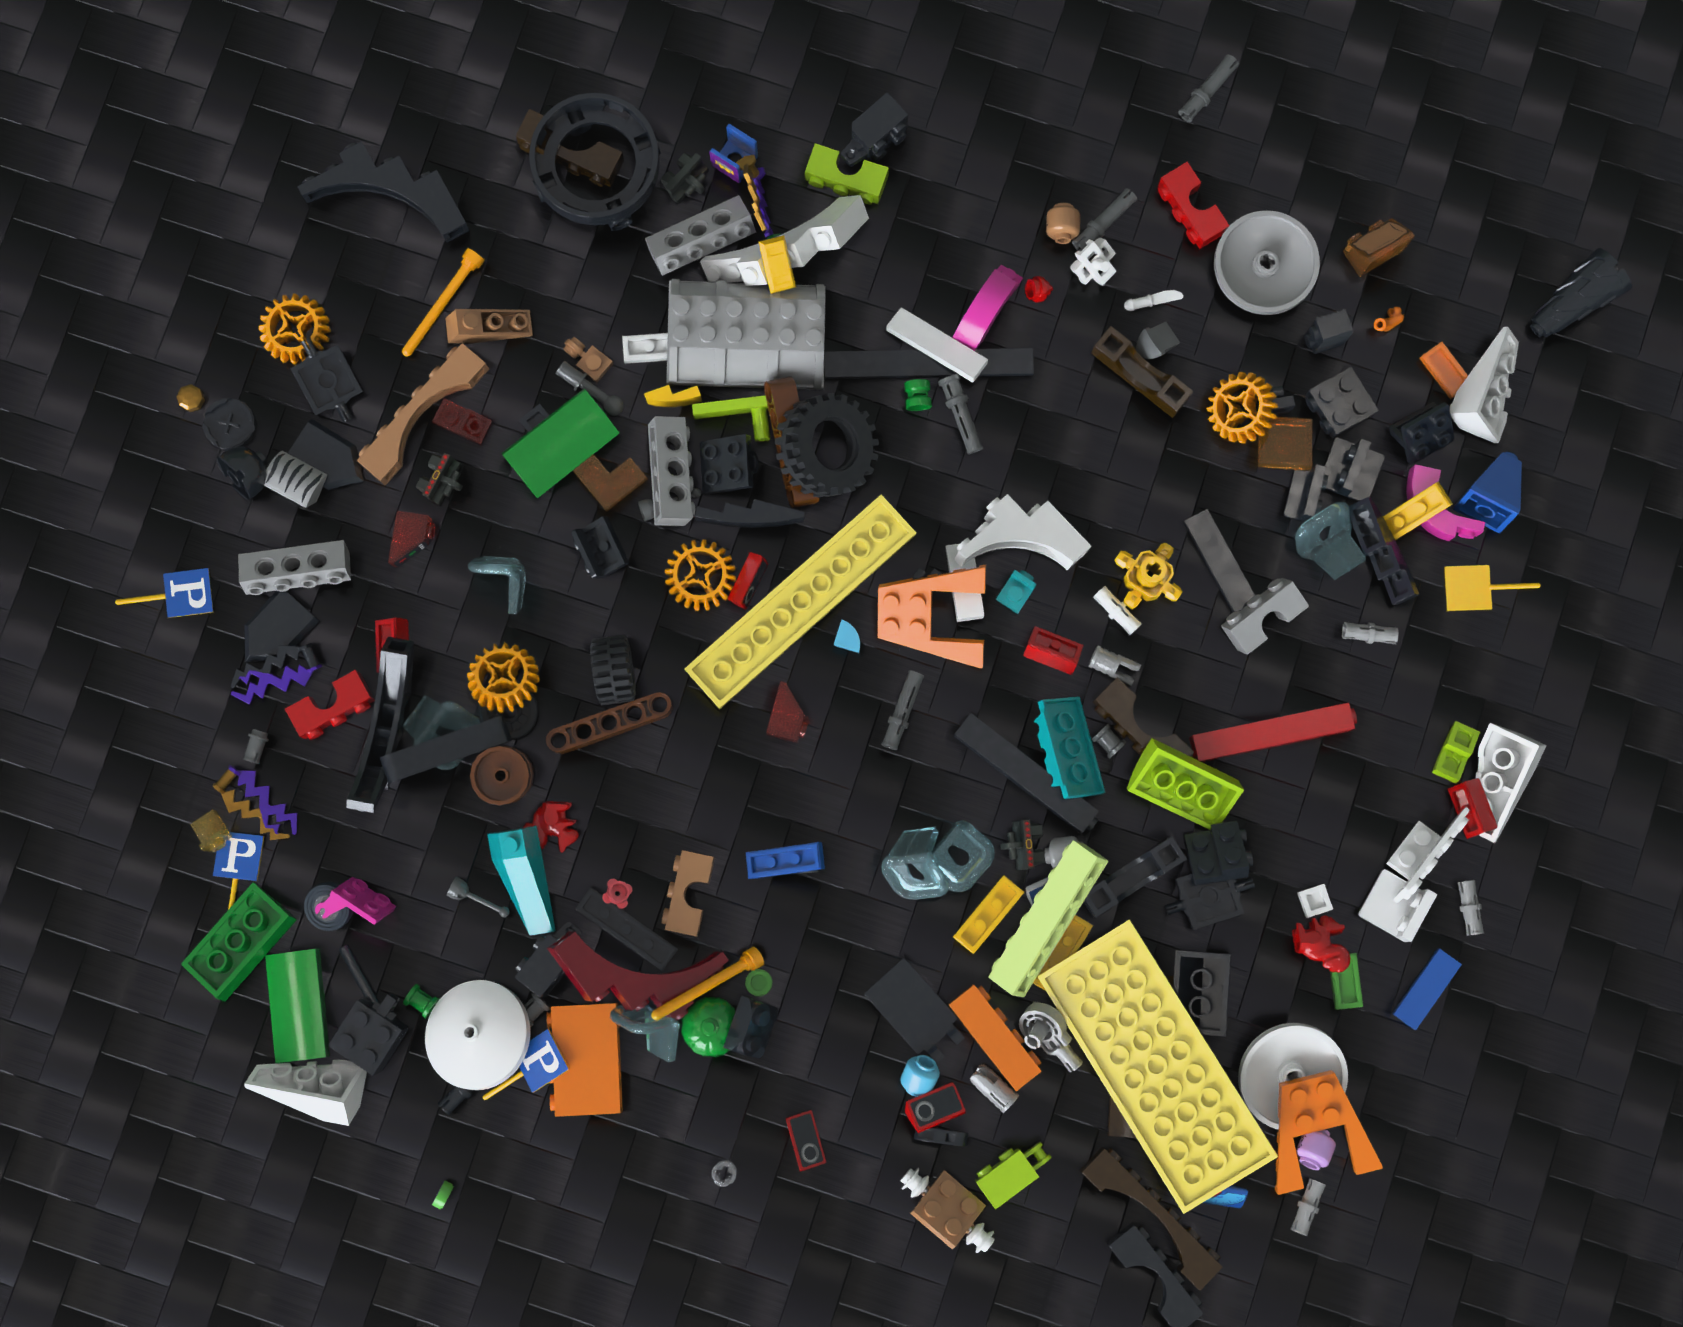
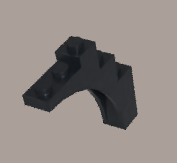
M362 141L358 144L352 143L347 145L339 153L343 163L333 164L324 173L318 176H310L301 185L297 186L307 203L327 195L342 192L367 191L388 195L407 203L421 212L436 226L446 242L470 231L437 170L425 172L418 177L417 181L413 182L400 156L387 158L376 168Z
M387 637L381 649L378 684L370 729L359 770L347 798L346 808L373 813L383 791L388 790L391 784L388 783L380 757L396 752V748L403 735L404 708L411 696L414 641Z

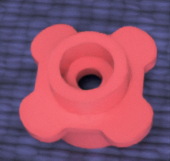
M610 879L607 882L608 889L602 896L603 901L606 904L613 903L619 909L626 908L628 905L627 898L633 891L631 885L623 881ZM615 892H619L620 895L616 896Z

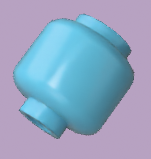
M919 1055L907 1061L900 1081L910 1095L920 1096L934 1089L940 1071L936 1062L931 1057Z

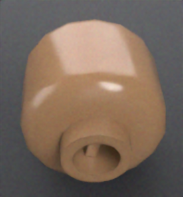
M1069 203L1055 204L1047 212V235L1059 244L1071 242L1080 233L1079 211Z

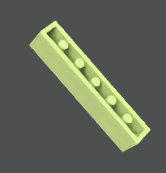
M1073 840L1071 844L1066 846L1057 867H1054L1049 873L1048 881L1044 888L1036 894L1033 906L1021 918L1020 927L1015 935L1011 936L1007 941L1006 949L1002 956L994 962L992 972L989 975L991 980L1011 995L1025 997L1107 865L1108 860L1084 843Z

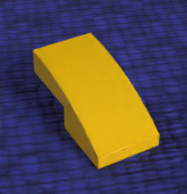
M666 385L644 393L649 405L660 407L686 406L702 401L698 386L672 394L670 386Z

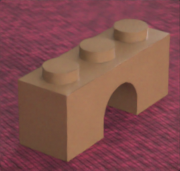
M683 850L681 856L676 855L673 871L677 872L675 882H670L667 897L672 898L670 908L664 909L662 924H666L665 930L698 937L704 910L689 906L685 894L687 888L693 883H710L714 857Z

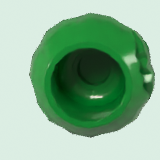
M703 997L696 1000L688 1008V1013L682 1018L681 1034L685 1043L694 1053L701 1056L718 1057L726 1054L729 1050L723 1048L736 1010L727 1000L720 997Z

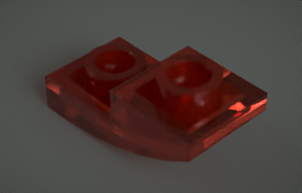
M445 398L432 423L478 444H481L492 420L470 409L467 410Z

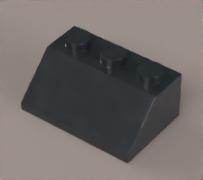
M1176 950L1174 991L1202 1035L1226 1037L1231 954Z

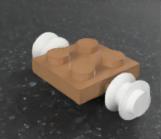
M919 1167L915 1171L910 1168L900 1180L904 1184L901 1189L908 1187L912 1190L911 1198L920 1194L923 1196L910 1214L951 1249L957 1246L965 1234H968L966 1244L974 1243L977 1246L976 1253L980 1250L986 1252L995 1240L992 1238L994 1231L985 1232L983 1230L984 1223L976 1224L975 1226L973 1224L986 1205L945 1170L940 1173L931 1187L927 1186L929 1184V1176L927 1175L922 1178L918 1175Z

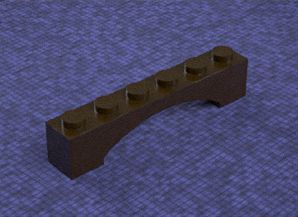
M1101 1147L1080 1171L1101 1192L1105 1188L1112 1189L1134 1198L1147 1207L1165 1227L1176 1247L1180 1260V1265L1177 1269L1201 1291L1223 1268L1217 1262L1221 1257L1210 1246L1204 1249L1198 1243L1201 1237L1190 1226L1185 1230L1178 1223L1181 1217L1171 1207L1165 1210L1158 1203L1162 1198L1151 1187L1146 1190L1139 1183L1142 1178L1131 1167L1126 1170L1120 1164L1123 1159L1112 1148L1107 1151Z

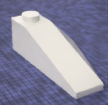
M1503 327L1456 392L1453 403L1449 408L1451 418L1460 429L1493 443H1499L1507 421L1508 413L1504 411L1505 398H1510L1511 396L1508 379L1509 374L1514 373L1519 344L1509 327Z
M1492 723L1489 724L1479 746V763L1476 778H1479L1497 823L1496 829L1479 836L1496 843L1531 779L1546 745L1523 734Z
M333 1060L332 1064L317 1065V1061L307 1062V1066H292L290 1063L256 1065L245 1082V1088L320 1120L349 1126L360 1108L367 1072L347 1060Z

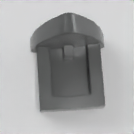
M1164 322L1151 329L1149 327L1143 329L1137 341L1136 351L1144 359H1154L1180 344V341L1168 323Z

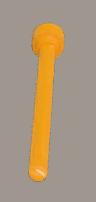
M470 248L466 249L462 255V266L403 347L402 353L404 356L412 355L470 271H474L476 268L479 269L485 260Z
M755 947L749 948L742 953L738 962L653 1010L651 1017L654 1020H660L744 970L755 971L764 965L761 953Z

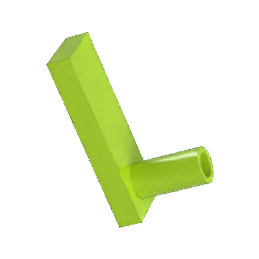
M766 396L692 404L694 419L752 413L755 441L770 440L767 414L769 410Z

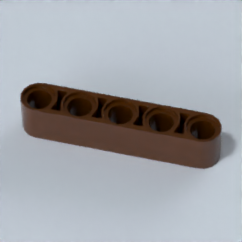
M791 376L766 381L764 384L774 438L782 436V431L778 430L777 427L779 423L787 421L783 416L784 413L794 409L793 404L799 402L797 387ZM776 445L777 452L781 453V445ZM780 459V466L783 468L785 464L783 459ZM782 473L787 499L791 508L819 502V497H813V493L804 494L800 492L801 485L792 486L789 483L792 479L790 473Z
M654 693L557 727L547 734L546 743L553 752L565 754L664 719L672 713L673 704L665 693ZM658 699L667 701V708L663 712L653 710V704ZM633 708L642 710V716L637 721H631L628 718V713ZM607 717H615L617 720L616 727L612 730H605L603 727V722ZM590 726L591 735L587 739H580L578 736L580 727ZM560 734L565 735L566 744L561 748H555L553 746L554 737Z

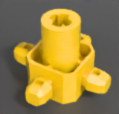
M1163 543L1155 553L1150 550L1140 552L1136 560L1131 558L1133 555L1120 551L1114 561L1122 569H1128L1123 577L1125 587L1130 590L1124 598V604L1128 608H1136L1142 599L1145 601L1156 600L1161 593H1164V597L1171 601L1178 600L1183 591L1175 583H1169L1174 575L1172 565L1167 562L1173 554L1174 548ZM1151 571L1154 575L1151 577L1147 573Z

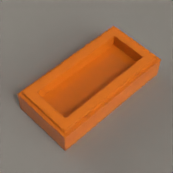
M1440 342L1419 359L1451 400L1455 397L1456 392L1468 375L1445 344Z

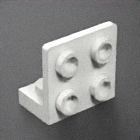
M1384 869L1378 876L1358 915L1401 941L1412 942L1437 894L1429 889L1421 890L1418 888L1408 900L1402 898L1396 903L1393 899L1407 881Z

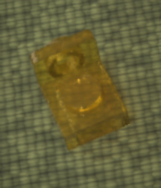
M211 810L190 824L201 842L199 847L203 851H219L226 846V841L232 838L216 810Z

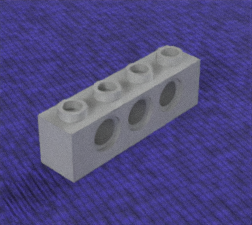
M738 195L645 238L653 260L663 276L754 234L756 230L750 213Z
M655 416L648 424L654 525L685 526L695 515V504L691 502L693 478L689 476L692 456L687 448L690 429L686 426L685 417ZM666 442H671L675 446V450L669 449ZM668 467L674 468L677 476L672 475L668 471ZM669 492L675 493L679 501L673 500Z
M344 540L238 554L239 583L246 595H260L263 592L276 590L287 591L290 588L298 587L312 588L320 584H339L343 581L351 580L350 553Z

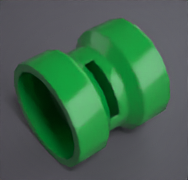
M915 379L904 383L905 392L908 394L906 410L922 411L932 408V401L928 396L930 391L929 380Z

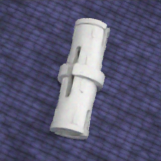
M1106 586L1093 597L1109 613L1108 616L1111 620L1114 618L1129 635L1141 626L1142 623L1126 608L1127 605L1124 602L1121 603Z

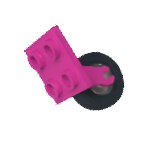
M353 877L341 885L335 882L318 884L309 891L304 902L305 914L310 923L324 931H333L344 926L350 920L353 911L375 925L396 908L387 896L374 892L368 888L364 881Z

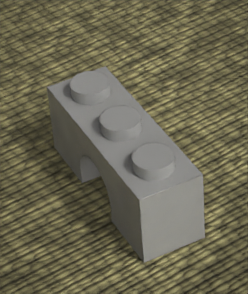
M1284 578L1272 581L1265 592L1261 595L1253 596L1248 600L1247 606L1240 611L1231 613L1226 618L1227 621L1221 627L1237 651L1248 655L1268 639L1262 630L1263 618L1268 613L1274 611L1278 619L1290 622L1309 607L1293 581Z

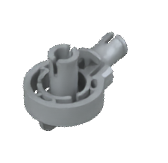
M1034 1002L1029 1005L1019 1020V1027L1025 1037L1026 1045L1032 1049L1042 1047L1047 1054L1056 1055L1069 1072L1078 1069L1083 1061L1069 1045L1072 1037L1066 1031L1067 1024L1063 1015L1057 1009L1045 1003Z

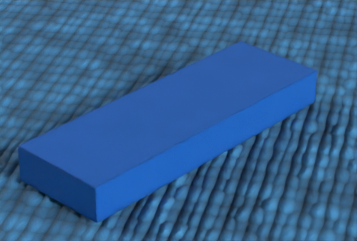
M822 842L746 852L748 879L825 869Z
M1438 948L1392 1014L1410 1028L1416 1030L1462 964Z

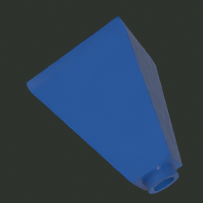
M1502 452L1454 505L1453 510L1470 519L1484 521L1486 527L1500 534L1521 510L1522 462L1518 460L1515 454Z

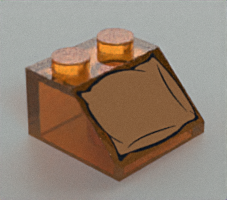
M1393 218L1386 222H1383L1381 219L1369 227L1370 231L1363 236L1361 233H1357L1347 240L1348 245L1343 253L1358 276L1361 277L1403 252L1415 237L1413 232Z

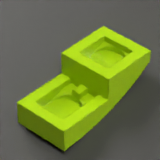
M1455 721L1442 746L1432 773L1455 784L1458 783L1466 762L1473 753L1480 732Z

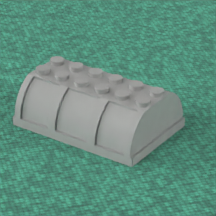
M669 280L667 385L764 388L766 381L791 376L795 381L797 389L823 390L826 286L824 284L796 285L795 288L770 294L768 284L745 286V283H727V281L716 280V282Z

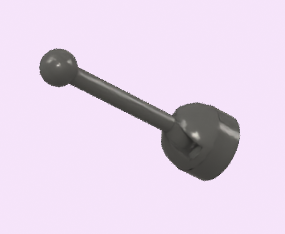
M693 488L691 497L699 498L701 496L700 489ZM678 497L672 498L675 501H679ZM644 499L638 501L644 521L653 519V500Z
M457 876L446 895L455 900L469 897L499 912L501 917H507L510 913L509 908L499 907L469 892L468 884Z

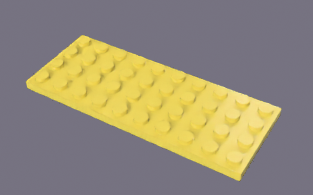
M1131 920L1116 927L1038 976V979L1058 1011L1063 1015L1067 1026L1183 1214L1278 1157Z

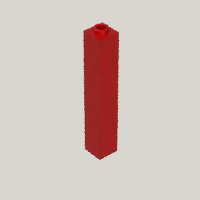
M1345 703L1196 734L1189 737L1191 749L1194 751V759L1205 762L1348 732L1355 729L1354 724H1357V716L1354 708L1350 709V704Z

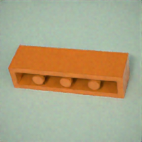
M972 985L951 1001L948 1006L1014 1091H1018L1042 1072L1038 1067L1041 1061L1032 1050L1028 1053L1021 1045L1025 1041L1017 1030L1013 1029L1010 1031L1005 1025L1008 1019L998 1007L995 1010L988 1003L991 997L982 986L977 988L975 985Z

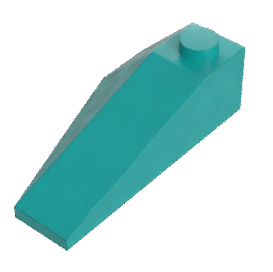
M537 826L488 833L492 861L529 935L555 932Z

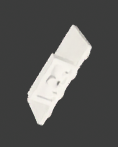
M1465 807L1454 818L1442 836H1439L1422 822L1418 821L1386 863L1408 880L1393 899L1396 903L1402 898L1408 900L1423 882L1419 877L1423 880L1438 862L1434 857L1439 859L1454 841L1455 836L1469 821L1465 816L1470 809Z

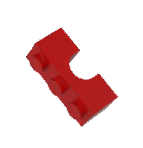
M1186 162L1161 177L1158 184V192L1165 202L1168 201L1172 206V213L1177 222H1182L1187 229L1186 235L1192 244L1196 243L1199 249L1221 237L1230 225L1216 204L1206 210H1198L1191 205L1189 196L1198 191L1201 181L1189 163Z
M354 670L332 682L337 692V700L329 709H320L315 700L309 696L285 708L299 737L313 740L324 733L323 729L326 727L341 725L347 721L346 716L353 712H356V714L362 713L371 707L370 703L375 701L360 672Z

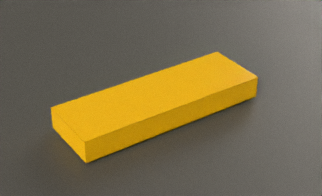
M1437 482L1392 510L1383 518L1395 540H1397L1453 503L1440 483Z
M1003 875L955 933L953 938L974 954L1024 894V891Z
M1075 915L1038 976L1078 952L1093 925ZM1037 976L1033 984L1045 990Z

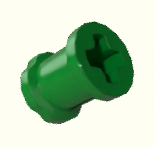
M415 984L405 997L403 1004L405 1006H412L421 1012L422 1017L426 1019L439 1001V998L436 996L431 997L420 989V985Z

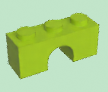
M815 143L805 170V180L810 185L817 188H823V186L831 188L834 193L841 196H847L848 194L852 196L861 195L863 203L872 204L873 202L879 204L888 178V167L864 160L861 169L856 174L845 175L837 168L840 160V151Z

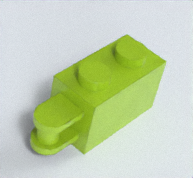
M1038 1142L1024 1153L1019 1148L1015 1151L1009 1148L998 1157L1000 1162L993 1167L988 1164L976 1173L978 1178L975 1179V1182L995 1210L1039 1178L1035 1170L1052 1158L1050 1154L1047 1155L1041 1148L1043 1146L1041 1142ZM1031 1154H1033L1038 1161L1032 1166L1026 1159Z

